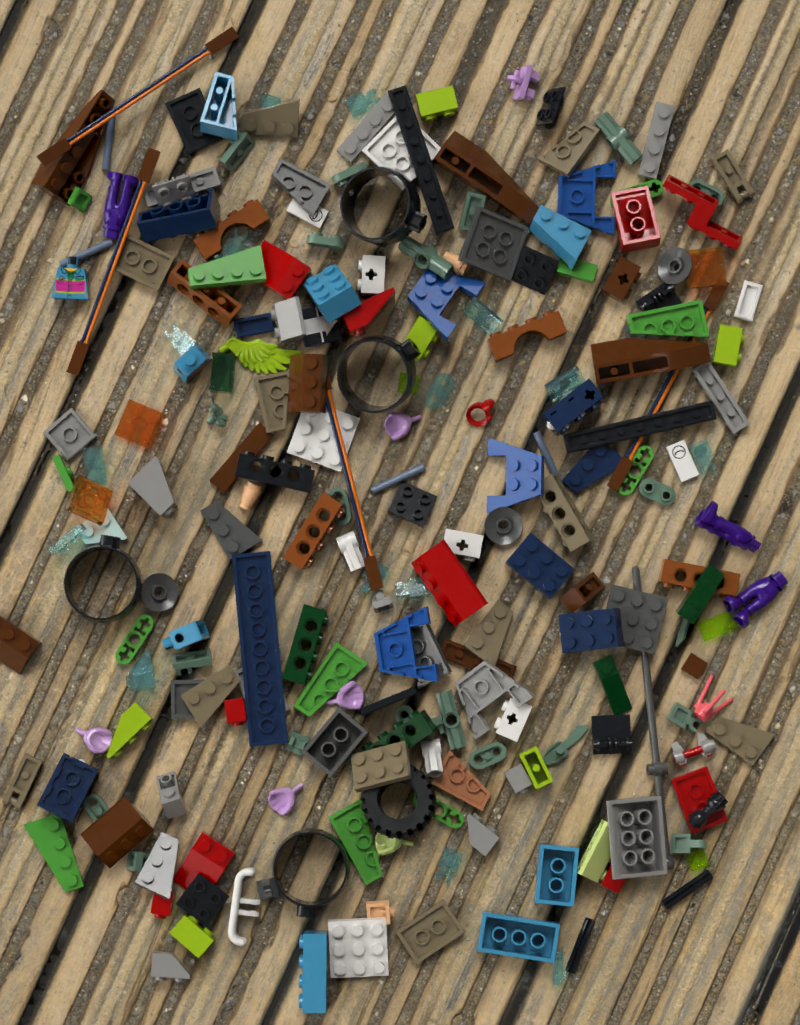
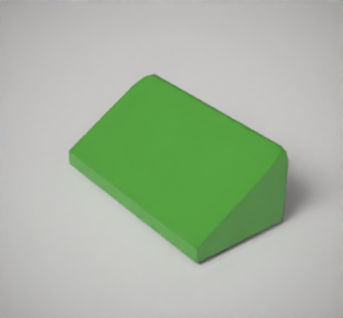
M560 258L556 274L593 284L598 265L577 260L571 270L567 267L568 264Z

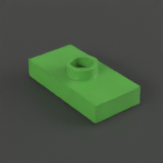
M61 455L54 456L52 459L67 491L70 493L77 491L71 478L74 474L70 466L66 467Z

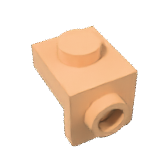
M389 900L366 901L367 918L386 917L387 925L391 924L390 918H394V907L390 906Z

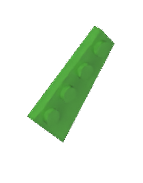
M261 245L188 268L187 271L190 289L266 282L267 279Z
M702 299L626 316L630 334L710 337Z
M336 642L294 704V707L310 717L368 663Z
M359 799L329 816L328 819L345 847L364 885H368L383 875L368 821L361 807L362 800Z
M51 815L24 824V827L64 891L68 892L85 886L64 820Z

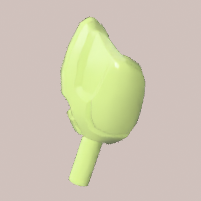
M378 832L374 841L379 855L391 854L399 849L401 844L413 846L414 843L409 840L388 838Z

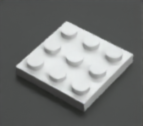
M395 116L362 149V152L377 167L394 169L405 175L412 182L416 178V174ZM421 129L431 161H433L441 147ZM387 175L402 191L405 189L404 184L397 176Z
M327 406L326 413H301L287 453L341 472L342 464ZM336 410L346 453L348 454L360 418Z
M386 917L328 920L331 978L389 976Z

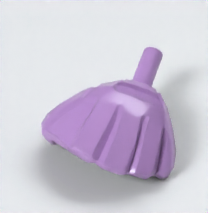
M391 412L386 417L384 423L386 433L392 440H399L409 433L412 422L421 420L422 417L418 415L411 418L404 413Z
M350 681L340 689L337 699L328 700L326 703L327 705L338 704L342 708L359 710L364 703V693L360 685L355 681Z
M77 727L75 730L84 736L85 744L94 754L106 752L111 745L113 733L107 728L94 727L86 732Z
M298 784L292 790L289 787L272 790L268 797L269 805L282 816L288 815L296 803L295 793L304 787L303 784Z

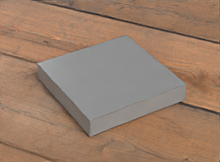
M70 408L43 432L68 462L97 437L73 408Z

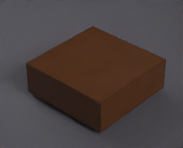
M690 653L681 670L698 679L708 663Z

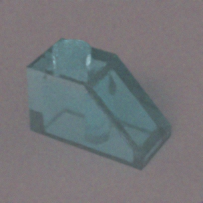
M151 650L143 652L130 669L129 676H126L127 688L130 687L131 691L156 688Z

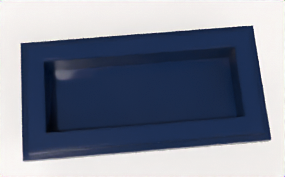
M270 313L234 319L237 338L274 331Z

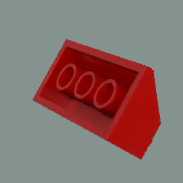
M445 540L411 563L415 572L422 578L426 588L433 594L437 604L441 606L454 627L488 604Z

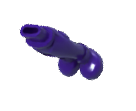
M108 171L107 178L110 180L111 186H109L104 207L103 228H105L103 237L118 240L131 205L132 189L138 186L139 180L137 179L138 177L125 174L122 195L119 204H117L120 192L119 187L124 175Z
M711 501L706 509L703 508L695 520V525L699 528L706 529L709 533L722 537L731 545L738 546L742 550L748 549L754 553L761 546V543L755 540V536L745 528L725 520L722 516H718V504L715 501Z
M780 571L774 575L770 574L768 577L751 584L742 593L738 594L736 598L732 596L725 597L723 599L724 606L728 613L732 614L741 605L756 597L744 609L732 616L733 620L740 627L746 628L750 623L748 617L771 603L779 592L783 590V587L788 584V581Z

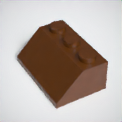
M323 354L290 355L288 412L326 413L328 356Z
M0 615V662L21 674L42 642Z
M124 796L83 831L81 836L95 854L111 868L153 832L154 829L148 819Z

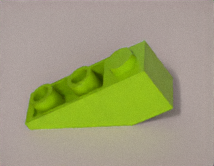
M135 702L121 715L107 753L109 759L112 757L116 759L123 753L124 750L122 748L127 743L131 745L138 738L136 734L139 731L145 732L152 725L150 721L153 718L138 702Z

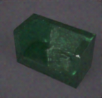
M212 352L213 360L209 392L233 394L236 355Z

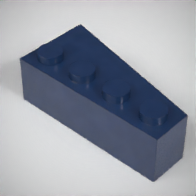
M214 188L207 189L208 193L200 196L198 193L190 195L191 199L181 202L178 199L172 201L173 203L168 207L164 208L161 205L139 213L137 226L143 241L154 242L159 239L174 238L179 235L193 234L217 228L220 204Z

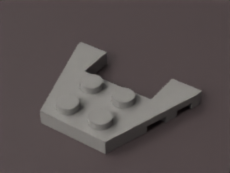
M484 660L455 682L475 740L490 729L479 712L506 691L509 692L519 707L535 696L488 660Z

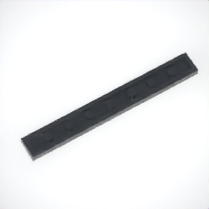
M406 85L389 90L388 95L435 233L438 235L453 230L454 225Z
M711 400L564 434L563 439L567 454L704 423L716 420L717 418L713 401Z

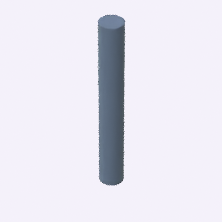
M115 117L107 123L102 170L109 171Z
M110 238L71 257H79L78 261L113 246V241ZM67 258L59 262L61 268L67 267Z
M541 432L533 433L550 473L556 472L562 481Z
M422 463L371 487L373 494H376L426 471Z

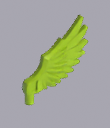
M235 337L230 338L224 345L218 348L222 355L231 350L236 357H239L241 364H244L245 368L249 367L251 371L255 369L258 374L261 373V369L266 375L269 374L268 370L272 373H278L276 369L286 371L287 368L281 364H290V355L301 354L300 350L277 348L278 344L266 343L260 339L245 342Z

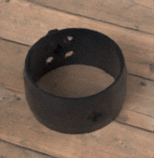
M381 166L363 169L351 177L343 189L340 200L342 218L348 229L365 242L379 246L395 244L407 238L413 231L420 234L427 223V215L421 213V200L416 187L410 179L394 169ZM383 175L397 176L404 184L408 195V208L403 221L393 232L377 238L366 237L358 228L354 216L355 201L360 190L365 184L376 177Z
M371 335L354 342L345 350L338 364L337 381L342 395L352 406L367 413H385L398 407L410 396L415 386L416 366L414 359L421 354L419 348L410 338L401 343L385 335ZM374 341L387 344L402 357L407 369V385L403 395L396 403L389 406L370 405L357 397L351 389L347 378V364L352 352L361 343Z
M101 535L100 544L79 552L71 560L65 571L63 586L66 599L72 609L81 617L88 619V621L108 623L122 619L135 608L141 597L143 583L141 571L135 560L129 554L119 549L121 541L119 537ZM102 550L115 551L123 555L134 570L136 577L135 593L129 605L120 613L107 618H95L83 612L76 604L71 591L72 574L78 563L87 555Z
M306 828L290 834L279 845L272 861V876L275 886L285 899L297 905L296 916L316 918L317 907L332 902L341 894L347 884L350 873V861L345 847L334 835L322 829ZM317 834L324 836L336 844L344 857L346 867L344 880L338 890L326 899L313 902L297 899L285 890L279 880L277 873L279 853L287 842L300 835Z

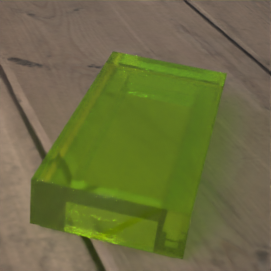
M726 611L698 623L697 626L704 642L740 627L732 618L735 613L730 614Z

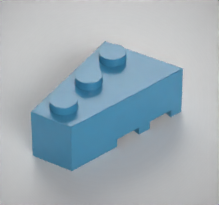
M215 72L200 119V132L237 141L234 76Z
M540 205L529 227V231L545 246L548 245L558 258H562L568 264L567 267L571 270L592 230L543 205Z

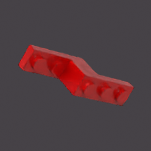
M669 174L662 187L671 194L682 196L686 202L696 204L686 224L695 231L700 230L704 232L710 239H717L723 242V245L727 248L737 250L743 237L710 220L719 200Z

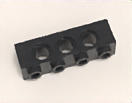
M249 451L239 454L234 476L310 493L315 470H311L310 465L300 463V467L293 466L292 461L282 459L280 463L273 461L274 457L266 455L258 458L255 457V453ZM255 461L259 462L262 466L261 471L258 473L251 470V464ZM272 466L280 468L279 476H271L270 468ZM291 470H296L299 473L298 480L291 481L288 474Z

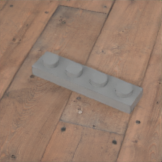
M387 93L337 149V152L350 163L357 158L362 149L395 114Z
M656 102L637 176L649 179L657 178L675 106Z
M216 167L189 174L195 194L221 186ZM152 186L145 188L144 196L148 208L158 206Z
M710 362L700 364L691 370L709 399L713 401V405L732 434L750 424Z

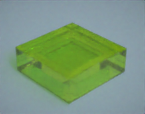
M400 372L398 392L404 393L407 385V373ZM416 375L415 386L411 394H417L419 375Z
M694 849L692 854H685L691 872L709 866L704 849Z

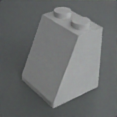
M155 456L128 484L162 518L166 516L169 518L175 513L177 503L162 462Z

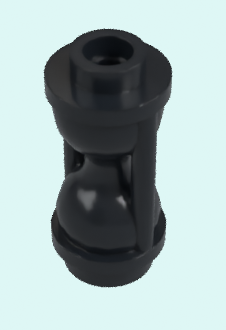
M719 791L715 794L712 793L707 799L704 808L695 810L692 814L688 815L690 818L688 822L695 830L697 828L702 829V826L707 823L708 816L721 811L722 808L724 809L728 801Z

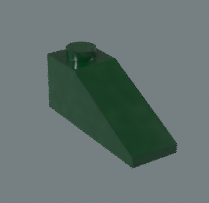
M708 563L676 609L677 614L694 624L725 574Z
M608 655L592 662L614 715L632 709L612 656Z

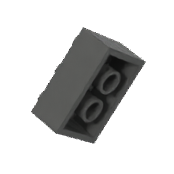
M338 707L302 750V753L330 777L334 778L371 733Z

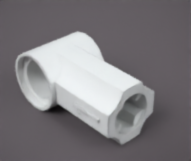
M353 531L335 538L351 572L365 567L363 556L359 550L360 546Z
M440 738L420 741L427 777L437 778L443 775Z

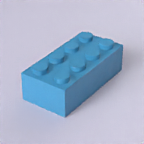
M482 910L477 951L555 963L560 923Z
M304 930L303 935L299 937V949H303V955L299 956V968H303V974L299 976V988H303V994L299 995V1008H302V1013H326L328 930Z

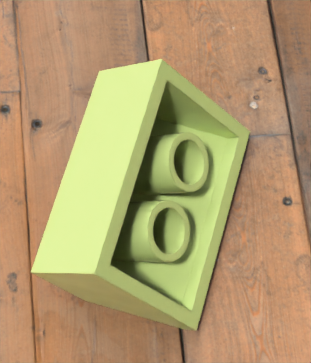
M603 819L577 868L578 874L597 883L599 879L603 880L605 877L607 863H611L608 822Z

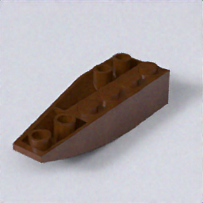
M100 90L75 117L57 142L63 138L71 137L112 110L115 100L105 91ZM108 122L71 146L72 149L45 167L42 165L32 183L44 193L70 206L67 202L75 186L81 188L90 174Z
M454 131L434 158L435 164L479 193L486 195L487 198L525 223L530 224L536 215L539 207L489 153L458 132Z
M623 338L591 344L597 384L711 362L708 343Z

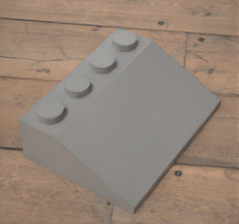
M642 796L606 801L613 880L668 874L661 796Z

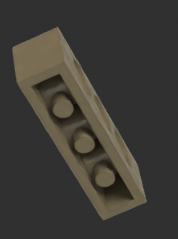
M555 472L544 478V495L536 498L542 501L544 505L543 510L547 516L551 517L555 531L562 536L564 547L572 552L593 540L594 537L558 474ZM550 491L555 493V501L550 500ZM559 508H562L565 511L564 518L559 516ZM568 525H572L575 528L574 534L568 532Z

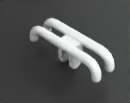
M252 867L240 870L234 880L228 937L232 943L238 946H245L247 943L245 937L237 934L238 916L259 917V912L255 910L240 908V903L260 905L261 900L241 897L244 877L254 876L256 870Z

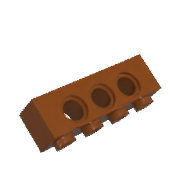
M181 259L170 272L167 282L228 328L238 316L242 305L219 287L190 289L187 271L188 268L192 267Z
M323 492L283 558L301 570L310 568L315 561L314 555L317 551L320 552L325 545V542H323L327 535L330 536L335 528L333 524L336 519H340L343 516L345 504L327 492ZM325 510L330 513V518L327 521L322 519V513ZM314 527H318L320 530V534L316 538L312 535ZM304 543H307L310 546V550L307 554L303 553L302 551V545Z
M663 559L659 583H663L662 587L674 589V585L680 586L682 591L689 592L695 583L694 577L701 575L705 567ZM719 570L725 574L721 580L723 585L720 589H716L714 593L720 594L719 598L722 599L727 596L736 597L740 574ZM677 571H682L685 574V579L682 582L677 581L675 578Z

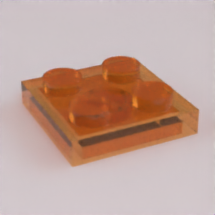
M722 247L686 250L690 253L693 261L692 271L687 278L688 289L726 286Z
M129 399L114 435L151 449L165 414Z
M79 475L75 479L66 510L101 526L104 523L113 491Z

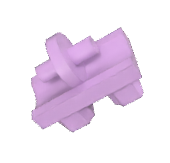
M529 64L527 67L522 66L520 71L515 70L514 75L507 76V81L511 82L510 89L514 90L513 100L519 101L523 99L530 101L533 99L535 90L527 87L529 82L536 84L540 73L532 70L533 66Z

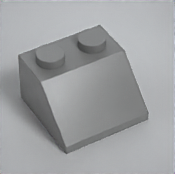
M299 296L274 303L273 309H270L272 321L275 320L276 328H274L275 338L279 339L280 344L302 340L306 335Z

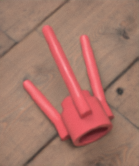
M712 674L707 680L697 703L693 706L695 708L693 713L703 722L709 721L715 714L733 701V698H730L713 710V706L726 692L722 690L710 704L707 702L702 703L714 677Z

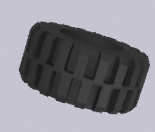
M410 765L411 779L396 782L410 786L416 793V808L406 818H391L384 813L381 807L383 792L389 786L396 783L365 790L361 793V807L364 816L369 824L381 835L392 839L411 838L419 831L421 833L425 830L424 827L432 821V815L435 814L436 810L435 791L430 780L421 770L416 769L415 766Z

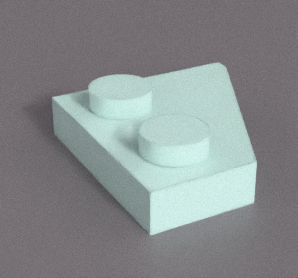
M108 507L75 528L86 545L100 543L101 535L119 537L121 540L128 539Z

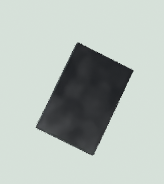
M200 88L165 103L189 156L223 141L222 137L200 132V119L206 103Z
M411 687L362 707L360 710L362 714L366 715L413 696L417 692L415 687Z

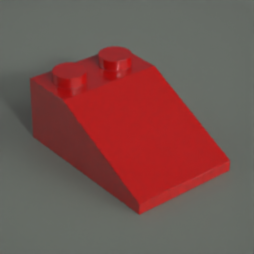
M648 185L612 192L611 200L622 253L659 246L661 235Z
M264 240L261 244L267 279L266 282L261 284L285 300L295 297L303 282L311 274V268Z
M394 287L362 301L361 305L342 315L351 337L355 335L357 338L366 334V330L371 327L395 297Z
M203 831L177 871L173 881L187 889L198 873H200L215 885L236 851Z

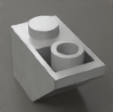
M175 771L157 776L161 803L167 819L186 814L183 796Z
M468 813L466 817L470 845L486 856L499 840V836H497L498 831L491 825L488 827L483 825V819L476 813L473 815Z
M154 951L152 953L151 977H155V980L167 981V978H175L176 982H186V979L191 978V972L174 952Z

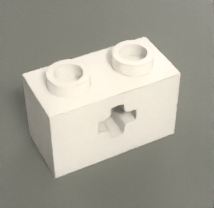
M363 255V259L359 260L358 271L362 272V279H358L357 290H361V296H375L384 292L386 256ZM374 272L375 277H373V280H369V276L366 275Z
M451 529L445 530L444 540L455 556H464L463 560L475 562V559L480 558L483 535ZM461 541H465L464 544L468 545L463 551H460V547L456 546Z
M510 697L509 701L505 699L501 708L504 713L501 718H497L493 727L496 729L495 733L517 742L532 706L524 703L519 707L512 697ZM514 713L517 721L508 724L507 716H511Z

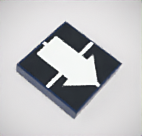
M316 306L301 309L306 335L303 338L305 348L342 340L338 318L328 323Z

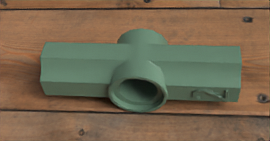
M607 111L594 121L595 125L605 135L610 147L614 151H618L629 166L643 156L641 151L631 141L628 132L622 126H619Z
M410 236L399 243V250L413 258L415 264L421 269L428 268L443 279H447L454 269L453 264L439 256L433 246L425 247Z
M452 689L437 693L436 698L450 749L467 746ZM454 714L457 721L454 725L446 723L447 715Z

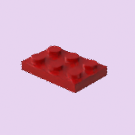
M707 766L670 779L691 834L728 821L726 813L722 808L721 811L708 816L707 823L702 826V829L697 828L695 830L688 822L690 819L688 815L692 814L695 810L704 808L711 794L717 792Z

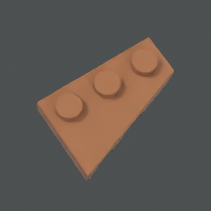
M449 749L442 761L443 775L433 778L431 784L482 811L491 793Z

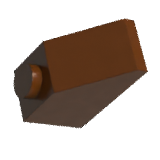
M592 572L560 599L570 612L573 613L605 586L595 573Z

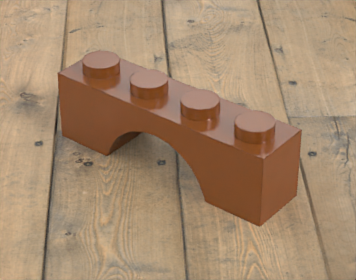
M258 199L255 201L249 200L243 205L244 208L239 211H232L224 221L218 220L217 228L207 232L204 230L195 235L196 239L193 241L206 262L223 252L222 240L230 229L244 226L256 231L271 222Z
M547 311L539 319L533 317L526 320V324L522 326L515 324L508 327L507 332L501 334L498 331L489 335L490 338L487 340L495 362L513 356L516 341L525 334L536 333L548 341L566 335L567 330L559 311Z

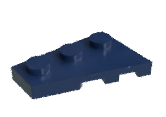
M609 445L591 448L562 481L573 492L578 493L613 472L622 456Z

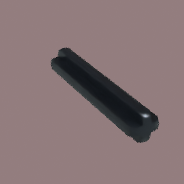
M705 870L663 899L662 904L666 909H670L712 880V874L709 870Z
M586 917L566 966V971L570 973H576L595 924L593 919Z

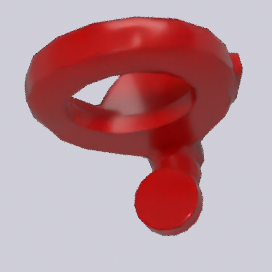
M487 399L484 402H477L471 405L466 412L467 421L476 427L484 426L491 421L493 416L492 409L495 405L494 400ZM476 408L482 409L485 412V418L481 421L474 420L471 417L472 410Z

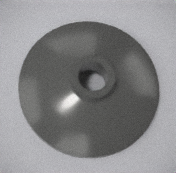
M680 247L667 250L658 262V274L661 280L670 285L680 284L685 281L690 275L693 266L690 253Z
M498 507L487 515L484 528L486 535L491 541L499 545H508L515 542L521 535L523 522L520 515L514 509ZM503 521L507 523L505 528L499 526Z
M152 574L142 583L141 600L152 611L161 612L168 610L177 600V585L166 574ZM157 588L160 590V594L158 596H156L154 593L155 589Z

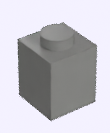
M521 763L504 772L515 793L519 792L521 795L530 790L529 786L532 785V782Z

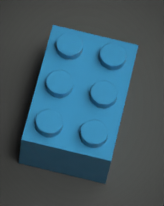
M336 264L326 267L319 274L313 275L303 282L310 298L328 323L362 304L352 285Z
M539 843L534 894L535 903L574 907L579 847Z

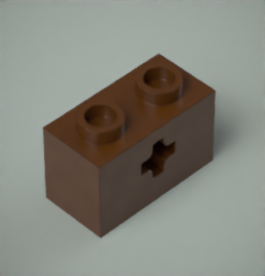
M621 256L601 292L620 303L623 299L627 300L632 292L629 289L633 282L637 283L641 276V273H639L641 267ZM622 277H625L626 279L623 285L620 284V279Z

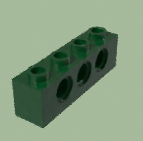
M303 605L282 676L283 679L305 685L306 681L310 682L313 671L309 669L311 663L315 664L318 652H315L316 645L321 644L323 634L320 633L322 626L326 627L329 615H325L326 610ZM309 621H314L317 624V629L314 632H309L306 629ZM306 639L310 640L312 643L311 648L304 651L301 648V642ZM298 658L305 659V668L298 669L295 662Z
M425 709L420 713L416 710L408 715V721L405 723L402 720L392 726L393 731L390 733L384 731L377 736L378 741L375 743L370 741L362 746V749L367 751L378 748V746L395 743L393 740L394 735L398 736L401 741H406L408 748L434 732L437 727ZM409 725H413L416 728V734L409 731Z

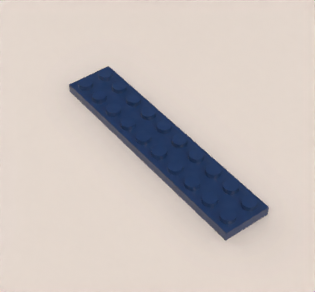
M270 551L233 554L232 563L249 745L252 747L288 743Z

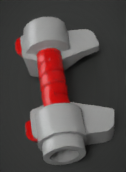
M698 733V746L686 751L682 749L677 741L674 742L671 748L676 765L682 767L687 763V758L698 754L707 757L711 756L712 752L717 750L714 740H707L704 733Z

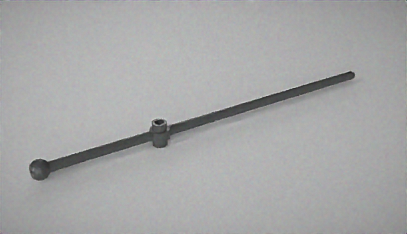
M634 566L632 568L634 590L642 592L640 569L638 566ZM641 651L652 763L646 765V772L648 776L653 775L656 796H661L667 870L674 868L675 862L670 857L662 774L668 773V766L666 762L661 763L659 756L649 654Z

